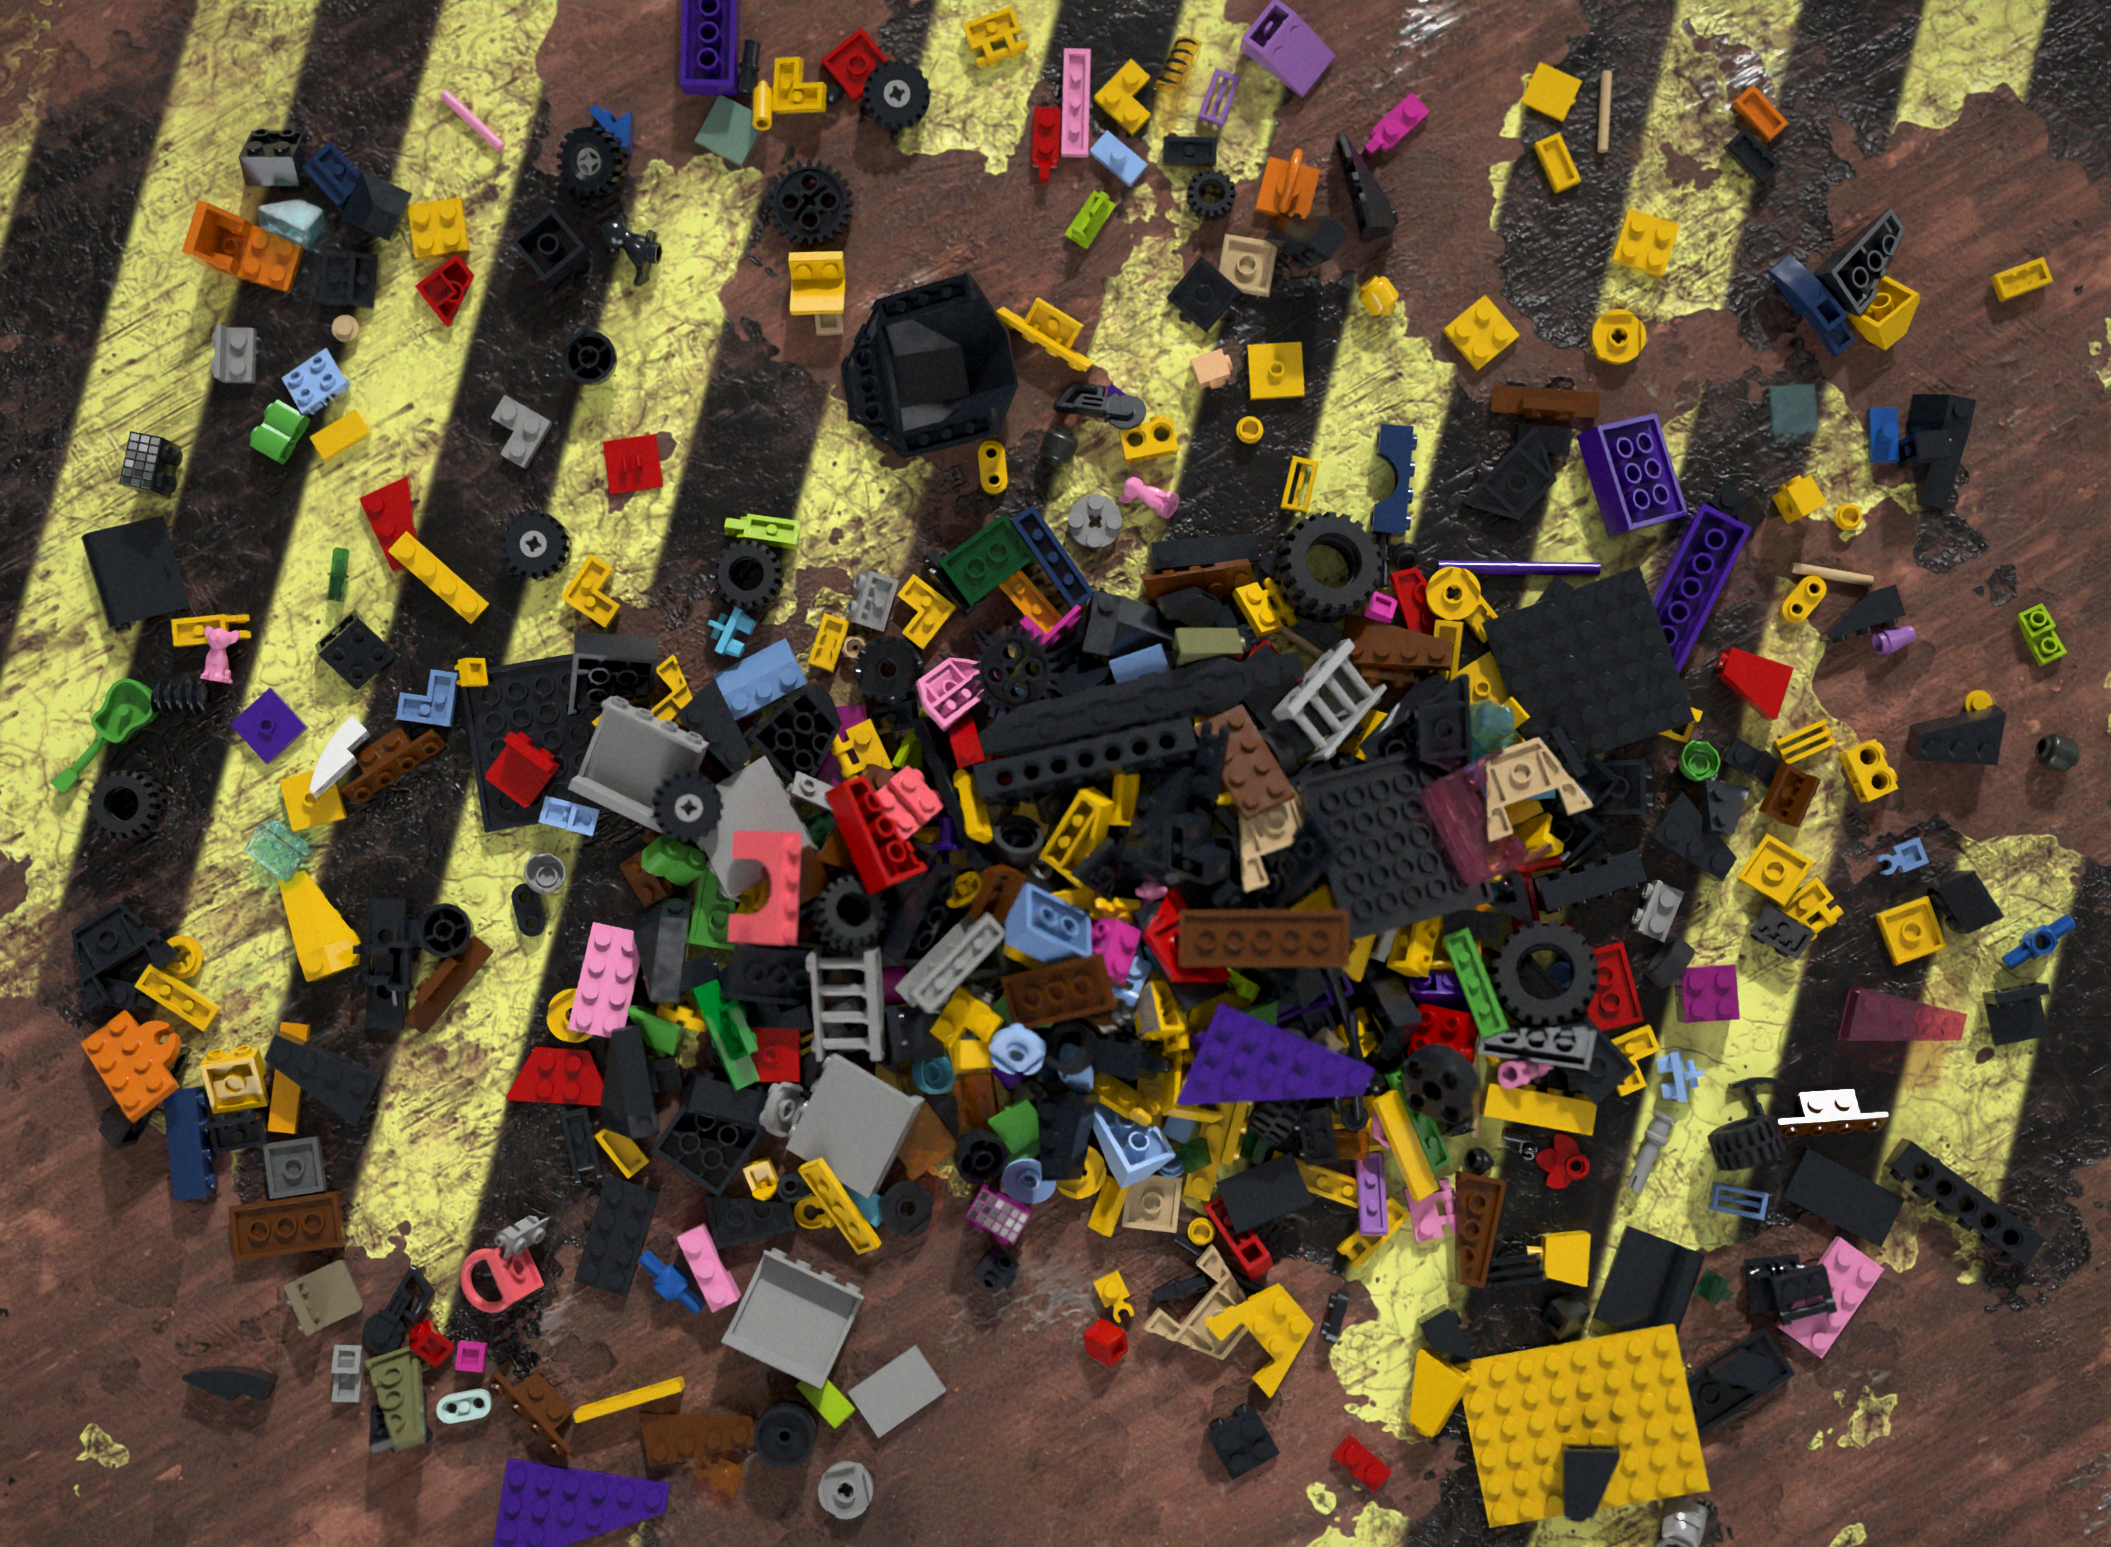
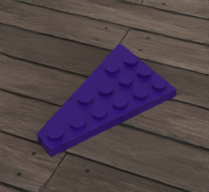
M1219 1002L1176 1098V1103L1189 1105L1359 1096L1364 1094L1374 1069L1371 1066Z
M509 1458L506 1463L493 1547H562L663 1514L667 1510L671 1483Z

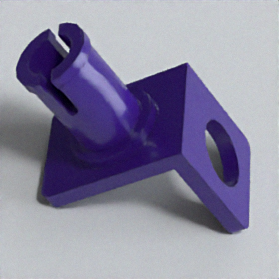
M943 816L938 817L941 841L930 846L938 850L936 856L938 854L941 855L943 864H950L949 850L963 849L964 845L960 840H957L956 826L952 817ZM935 858L929 867V873L935 867Z

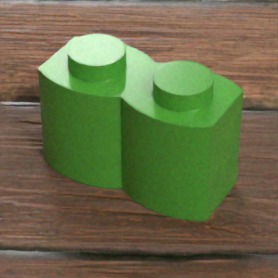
M277 399L274 404L271 403L267 406L264 412V422L260 427L257 426L252 431L250 446L283 465L293 452L297 441L305 432L310 418Z
M661 835L642 850L641 867L652 875L664 876L675 885L687 886L705 872L706 855L693 846H684L677 839Z

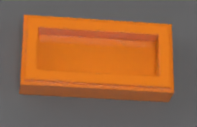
M1754 84L1731 104L1766 144L1789 124Z

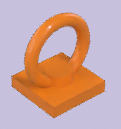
M1299 148L1292 152L1290 162L1269 157L1255 211L1279 216L1280 213H1287L1291 218L1294 213H1299L1302 216L1301 218L1305 219L1310 213L1320 169L1301 165L1303 151Z

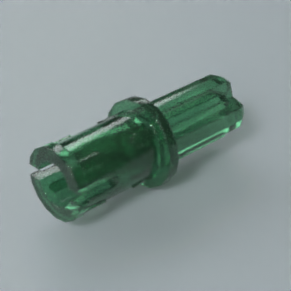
M335 547L333 549L330 573L327 572L330 578L326 600H335V592L337 590L336 601L344 602L346 578H349L347 569L350 553L346 548Z

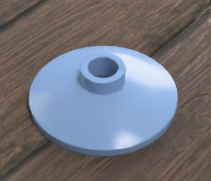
M1073 1043L1062 1044L1060 1060L1063 1062L1072 1058L1079 1047ZM1091 1065L1083 1072L1075 1075H1067L1058 1071L1062 1081L1075 1094H1088L1092 1090L1094 1076Z
M1019 1159L1010 1163L1004 1169L1001 1179L1004 1191L1011 1198L1027 1204L1045 1201L1053 1194L1056 1187V1181L1042 1182L1041 1162L1035 1159Z

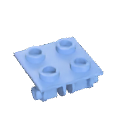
M327 348L282 377L299 410L306 416L310 413L312 415L315 414L317 410L323 407V404L325 406L328 405L327 397L334 401L335 398L332 394L338 397L342 393L347 392V388L351 386L347 378L341 374Z

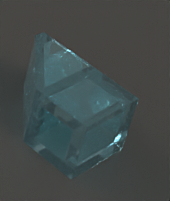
M1483 700L1471 704L1472 733L1480 736H1510L1511 728L1514 725V715L1511 708L1491 700Z

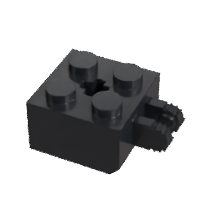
M1122 1034L1096 1037L1098 1050L1094 1061L1091 1063L1092 1071L1131 1080H1153L1159 1073L1172 1072L1173 1067H1175L1172 1058L1162 1055V1048L1154 1047V1041H1141L1140 1039H1132L1130 1036Z

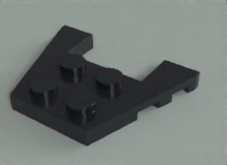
M121 902L113 904L71 931L76 964L79 965L81 976L79 980L80 990L83 991L85 1003H82L83 1010L88 1014L93 1013L111 1001L99 977L146 948L155 967L160 970L182 957L174 947Z
M756 943L759 945L791 948V945ZM729 965L716 974L721 990ZM725 998L727 1003H728V1002H731V1001H733V1000H735V999ZM737 999L738 1004L746 1012L748 1027L804 1030L814 1028V1017L810 1003L784 1011L782 1004Z

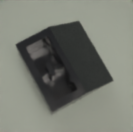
M265 128L251 131L239 155L245 186H299L305 174V170L302 168L306 157L305 131H295L290 128L281 131H269Z

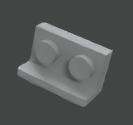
M216 324V332L212 334L215 358L211 361V371L216 379L223 383H255L256 329L227 328L222 324Z
M861 570L860 574L854 579L853 589L855 590L852 600L846 606V620L850 621V623L884 632L899 580L870 570Z
M1651 880V883H1647L1642 891L1641 898H1644L1641 908H1637L1632 916L1631 923L1634 924L1632 930L1660 942H1665L1684 892L1668 886L1660 880Z

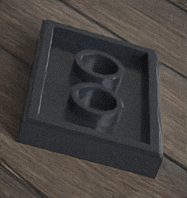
M1292 1152L1216 1182L1236 1235L1313 1204Z

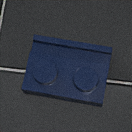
M331 141L317 152L308 164L302 166L339 208L349 200L360 174Z

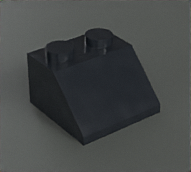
M1975 870L1953 871L1928 888L1932 894L1930 896L1932 903L1938 909H1942L1947 917L1945 919L1947 926L1953 932H1957V934H1969L2005 917Z

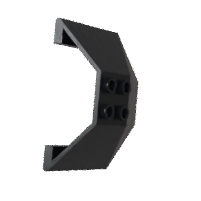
M967 272L876 299L871 307L873 311L868 321L862 324L853 341L855 343L849 356H845L841 363L849 418L869 430L871 435L883 444H887L903 459L998 436L1017 390L1018 380L1010 333L972 275Z

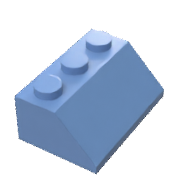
M786 638L714 674L717 685L735 721L738 723L794 695L808 683Z
M1026 883L1023 885L1006 919V944L1050 965L1092 955L1091 918L1088 912Z

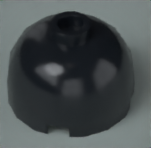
M580 331L572 335L565 343L562 363L568 375L578 383L588 386L601 385L608 381L615 373L618 363L616 349L610 339L601 332Z
M449 903L436 904L427 909L423 914L420 924L418 923L417 938L422 948L431 955L444 959L447 957H457L465 952L471 945L474 937V925L468 913L459 906Z
M975 1128L963 1133L956 1141L952 1152L956 1170L962 1179L970 1184L981 1185L985 1183L984 1180L990 1177L993 1179L997 1178L1006 1168L1009 1160V1154L1002 1139L993 1131L984 1128Z

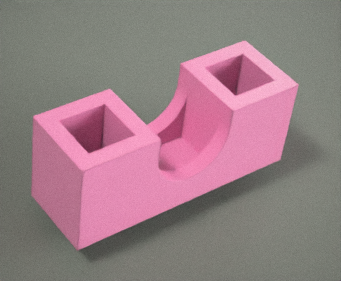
M707 1222L680 1234L677 1240L712 1313L737 1301L741 1293L731 1272L725 1270L719 1259L713 1235Z

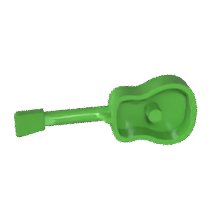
M126 678L116 681L109 688L103 706L91 719L92 726L99 733L97 738L72 767L66 768L51 781V784L61 793H67L80 778L79 774L109 741L124 744L136 730L153 722L159 712L154 713L151 710L150 699L152 690L141 682Z

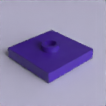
M269 688L230 724L266 764H270L309 728L273 688Z

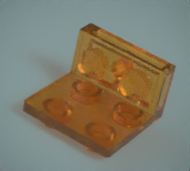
M923 1102L897 1155L907 1167L906 1173L913 1181L956 1149L957 1144L927 1102Z

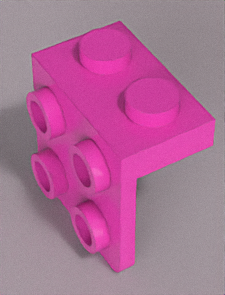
M1077 604L1047 634L1028 615L1019 622V626H1023L1024 634L1029 629H1034V638L1043 634L1041 643L1051 642L1048 648L1050 649L1061 641L1060 634L1065 629L1070 632L1080 622L1081 607Z
M1091 919L1092 955L1103 952L1110 979L1118 983H1126L1141 930L1118 919Z

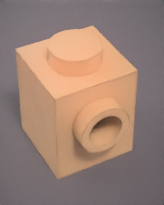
M1222 348L1192 358L1190 361V367L1198 390L1207 386L1214 389L1225 385V380L1230 377V370H1233L1228 354H1223Z

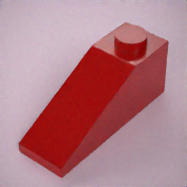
M1220 1195L1203 1205L1206 1213L1250 1281H1253L1274 1267L1270 1254L1252 1229L1236 1235Z

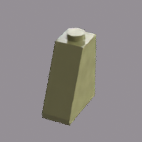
M1237 628L1175 629L1171 651L1175 669L1191 666L1193 662L1217 656L1241 662L1243 653H1246V644L1244 637H1239Z

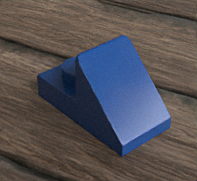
M595 104L589 110L592 118L600 127H605V130L615 132L613 137H620L623 142L619 145L620 147L627 148L628 152L624 154L629 158L633 155L635 117L632 111L629 110L617 120L607 108L602 110Z

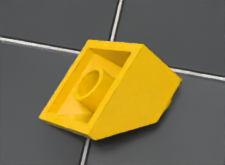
M1884 276L1877 284L1876 290L1878 292L1875 299L1858 316L1846 312V314L1866 340L1886 351L1907 333L1921 296L1912 289Z

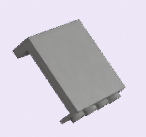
M611 696L601 704L604 707L579 773L571 780L568 789L661 834L668 835L660 829L652 815L651 798L655 795L654 789L656 786L659 787L661 785V780L664 777L666 779L671 776L670 773L675 771L677 773H681L682 770L698 772L709 743L702 740L703 737L695 732H685L679 729L678 725L672 721H662L654 717L653 713L647 709H637L628 705L629 702L624 698Z
M766 756L761 757L715 785L722 796L723 809H721V821H717L716 825L718 827L714 831L711 829L708 832L709 836L706 838L701 836L698 838L699 841H696L702 852L705 851L709 858L707 860L709 869L714 875L717 874L721 881L718 886L722 894L726 898L729 897L737 902L741 901L740 894L763 881L761 868L765 865L759 860L732 858L733 830L802 833L801 848L811 845L816 854L820 851L794 799L790 798V794L786 793L787 786L781 774Z
M840 1050L833 1055L830 1054L825 1059L822 1065L824 1072L821 1078L818 1077L813 1083L810 1090L813 1094L810 1100L806 1101L799 1111L801 1118L798 1124H794L787 1135V1138L790 1140L786 1149L807 1162L822 1157L838 1181L869 1199L878 1192L925 1099L917 1094L908 1097L843 1058L845 1051Z
M772 1248L771 1252L765 1250L721 1342L822 1389L863 1301L864 1296L860 1294L862 1289L848 1282L845 1287L835 1283L837 1277L825 1271L818 1275L810 1271L812 1265L799 1259L794 1264L786 1260L788 1254L778 1249Z

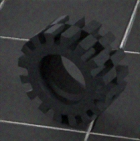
M1209 168L1208 172H1205V169L1201 170L1199 175L1195 174L1193 176V180L1190 181L1188 186L1187 205H1190V211L1195 212L1197 218L1203 217V221H1208V219L1217 221L1219 217L1221 219L1224 218L1234 205L1236 196L1235 184L1233 181H1230V176L1228 174L1226 176L1223 175V171L1220 169L1218 172H1214V168ZM1207 186L1217 187L1222 195L1220 201L1216 204L1205 203L1201 198L1203 188Z

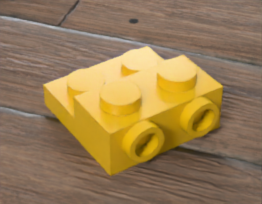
M242 1045L235 1048L234 1052L224 1053L223 1049H215L207 1053V1056L204 1057L199 1066L213 1114L268 1105L269 1097L263 1079L266 1071L259 1048L251 1049L250 1045Z

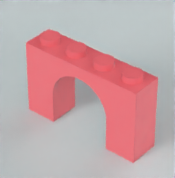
M733 830L732 858L761 861L768 869L771 877V894L766 906L756 914H729L728 942L796 945L802 833Z

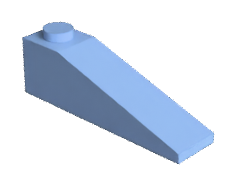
M1096 1103L1092 1118L1094 1119L1093 1129L1107 1164L1121 1189L1145 1180L1175 1157L1173 1149L1158 1127L1155 1126L1153 1128L1151 1125L1143 1127L1130 1118L1126 1119L1104 1104Z

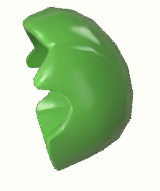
M1695 740L1690 741L1680 751L1678 758L1681 773L1689 780L1695 782L1712 779L1718 773L1721 763L1718 752L1709 742H1698Z

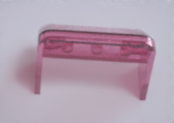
M1503 748L1432 782L1422 791V801L1462 879L1470 885H1479L1534 861L1553 848L1550 842L1528 852L1524 843L1519 838L1513 836L1488 842L1487 813L1475 791L1487 784L1488 773L1484 765L1505 753Z

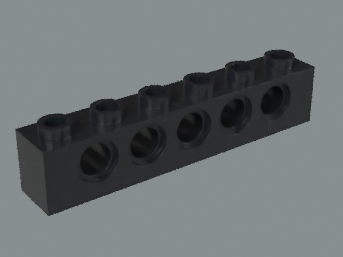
M1902 1138L1884 1162V1165L1891 1169L1889 1174L1901 1183L1906 1180L1913 1186L1912 1192L1923 1199L1929 1197L1935 1202L1934 1208L1946 1216L1949 1213L1957 1218L1955 1222L1957 1225L1968 1232L1974 1230L1980 1235L1978 1237L1980 1242L1991 1249L1994 1246L2002 1251L2000 1256L2013 1265L2018 1262L2027 1266L2046 1240L1911 1140ZM1920 1164L1922 1166V1174L1916 1178L1914 1176V1168ZM1943 1181L1945 1185L1944 1190L1938 1194L1936 1192V1185L1938 1182ZM1965 1197L1967 1201L1966 1207L1960 1210L1958 1207L1959 1200ZM1987 1213L1989 1221L1982 1227L1981 1218ZM2007 1230H2010L2011 1238L2008 1242L2004 1243L2003 1235Z

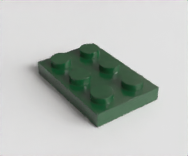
M1003 514L939 560L938 563L968 604L972 606L1034 561L1036 556L1005 514Z

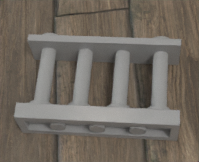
M1349 638L1332 643L1305 674V678H1302L1272 712L1278 721L1288 718L1294 719L1316 746V749L1308 757L1310 762L1327 761L1332 758L1337 752V746L1367 711L1381 701L1382 698L1380 696L1387 689L1385 684L1370 688L1350 663L1348 655L1355 648V645ZM1337 667L1344 671L1362 695L1355 704L1334 679L1333 672ZM1322 684L1327 686L1347 712L1340 721H1338L1318 695V689ZM1307 702L1313 705L1332 730L1325 739H1323L1303 713L1304 709L1302 707Z
M968 912L894 987L912 1008L919 1004L927 1013H931L1006 936V931L990 914L985 913L979 921H975L968 916Z
M869 946L861 957L822 958L821 947H815L809 953L810 955L807 956L806 968L808 972H811L815 1036L812 1037L811 1048L812 1052H816V1061H822L827 1056L828 1050L866 1049L867 1052H870V1061H881L887 1054L881 946ZM861 968L862 971H865L866 981L863 984L824 985L823 969ZM863 995V998H867V1008L864 1011L825 1012L824 996ZM864 1022L865 1025H868L869 1035L866 1038H827L826 1023Z

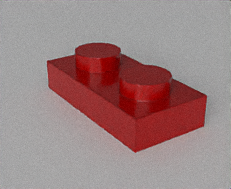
M1350 1433L1332 1453L1335 1459L1374 1493L1392 1473L1389 1467Z

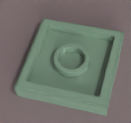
M719 94L694 141L696 144L743 168L762 131L755 129L752 125L753 111Z

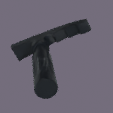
M1749 1077L1729 1083L1728 1085L1731 1089L1738 1087L1746 1088L1745 1093L1747 1096L1749 1095L1752 1113L1754 1116L1765 1114L1761 1103L1757 1100L1755 1094L1757 1091L1754 1086L1757 1083L1759 1085L1763 1083L1781 1084L1782 1080L1771 1077Z

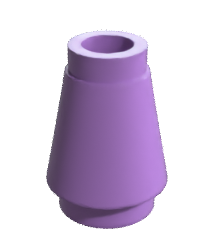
M1910 625L1879 629L1876 634L1872 635V645L1878 654L1889 655L1914 641L1916 634Z

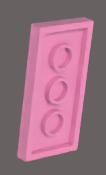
M593 922L568 1030L610 1038L612 1029L626 1026L627 1010L631 1005L640 966L638 949L633 938L634 931Z
M1839 1236L1835 1237L1817 1263V1265L1823 1263L1827 1268L1837 1312L1831 1314L1824 1312L1792 1321V1324L1782 1326L1779 1319L1775 1323V1326L1820 1358L1824 1357L1884 1271V1268ZM1822 1295L1791 1303L1788 1310L1823 1301Z

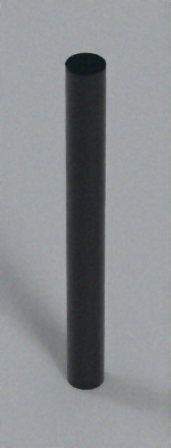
M1350 1011L1346 1013L1349 1058L1361 1062L1358 1013ZM1363 1095L1352 1096L1353 1118L1355 1119L1364 1118Z
M1179 1232L1172 1239L1174 1243L1197 1258H1200L1206 1251ZM1225 1263L1238 1285L1252 1294L1265 1290V1288L1254 1281H1250L1248 1277Z

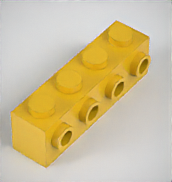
M1441 916L1399 927L1392 941L1387 966L1404 976L1428 977Z
M1493 1078V1082H1484L1480 1114L1483 1116L1591 1136L1597 1106L1582 1093L1574 1092L1573 1097L1563 1096V1090L1547 1088L1546 1092L1536 1091V1085L1521 1084L1519 1087H1514V1089H1506L1501 1086L1498 1078Z

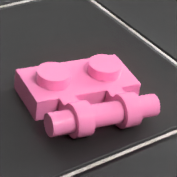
M1449 1178L1439 1179L1440 1190L1433 1192L1421 1201H1413L1408 1187L1403 1188L1417 1243L1444 1236L1441 1226L1444 1224H1449L1451 1234H1455V1201L1453 1198L1455 1197V1190L1451 1188ZM1443 1200L1446 1214L1438 1215L1435 1201Z

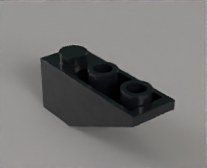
M1896 584L1861 595L1819 636L1820 642L1830 640V643L1834 644L1847 640L1845 634L1854 631L1856 636L1872 632L1871 626L1880 623L1882 628L1898 624L1897 618L1905 616L1906 613Z

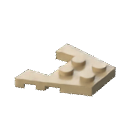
M1539 737L1485 756L1488 842L1513 834L1504 809L1505 806L1558 789L1567 815L1589 809L1593 806L1591 801L1585 797L1575 781L1568 776L1560 766L1559 761Z
M1295 790L1294 799L1246 822L1239 811L1243 893L1269 884L1259 856L1289 846L1293 841L1291 837L1295 830L1301 828L1306 820L1300 797Z
M1211 1244L1196 1261V1264L1211 1276L1216 1283L1181 1324L1177 1323L1158 1307L1143 1325V1328L1150 1333L1159 1334L1166 1339L1190 1346L1192 1349L1224 1360L1248 1329L1243 1323H1240L1220 1342L1203 1323V1320L1209 1316L1215 1317L1223 1313L1224 1309L1232 1305L1235 1307L1247 1301L1218 1251Z

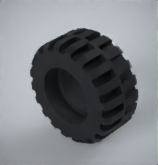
M1327 511L1323 516L1319 512L1312 514L1308 519L1304 518L1280 542L1277 548L1278 554L1274 557L1273 565L1278 567V569L1273 574L1275 581H1280L1281 583L1278 587L1280 594L1288 596L1289 600L1286 602L1291 607L1296 605L1300 608L1298 613L1304 616L1312 613V619L1322 620L1326 617L1330 621L1336 620L1340 616L1345 617L1351 614L1376 591L1375 586L1381 580L1382 575L1378 571L1383 568V560L1377 558V555L1381 552L1379 545L1373 544L1372 539L1374 536L1370 531L1366 533L1362 529L1364 524L1358 520L1355 523L1351 522V516L1346 514L1336 517V512ZM1326 545L1334 548L1343 556L1349 572L1348 582L1344 587L1329 588L1314 579L1308 569L1306 559L1307 551L1311 546Z
M1541 920L1533 921L1532 925L1526 926L1523 924L1517 927V931L1514 933L1510 932L1505 937L1504 942L1499 944L1492 963L1493 990L1503 1010H1507L1510 1013V1017L1514 1020H1520L1524 1022V1025L1566 1024L1570 1021L1574 1022L1590 1006L1598 986V961L1595 960V952L1592 947L1588 946L1585 942L1586 939L1580 933L1577 935L1573 932V928L1568 925L1563 927L1557 925L1558 922L1550 920L1549 923H1541ZM1540 950L1553 951L1567 961L1571 970V982L1568 989L1561 996L1552 1000H1539L1528 995L1522 988L1518 978L1519 967L1524 958L1532 952Z

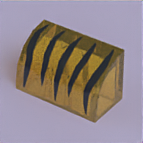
M1179 36L1153 88L1177 99L1200 54L1202 41L1192 37Z

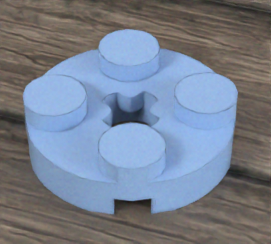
M1012 1024L1009 1028L1002 1029L993 1036L990 1045L991 1060L1000 1070L1009 1074H1015V1071H1024L1023 1075H1030L1038 1071L1043 1064L1046 1043L1033 1032L1026 1030L1021 1024ZM1013 1049L1020 1050L1021 1052L1018 1051L1015 1053L1013 1052Z

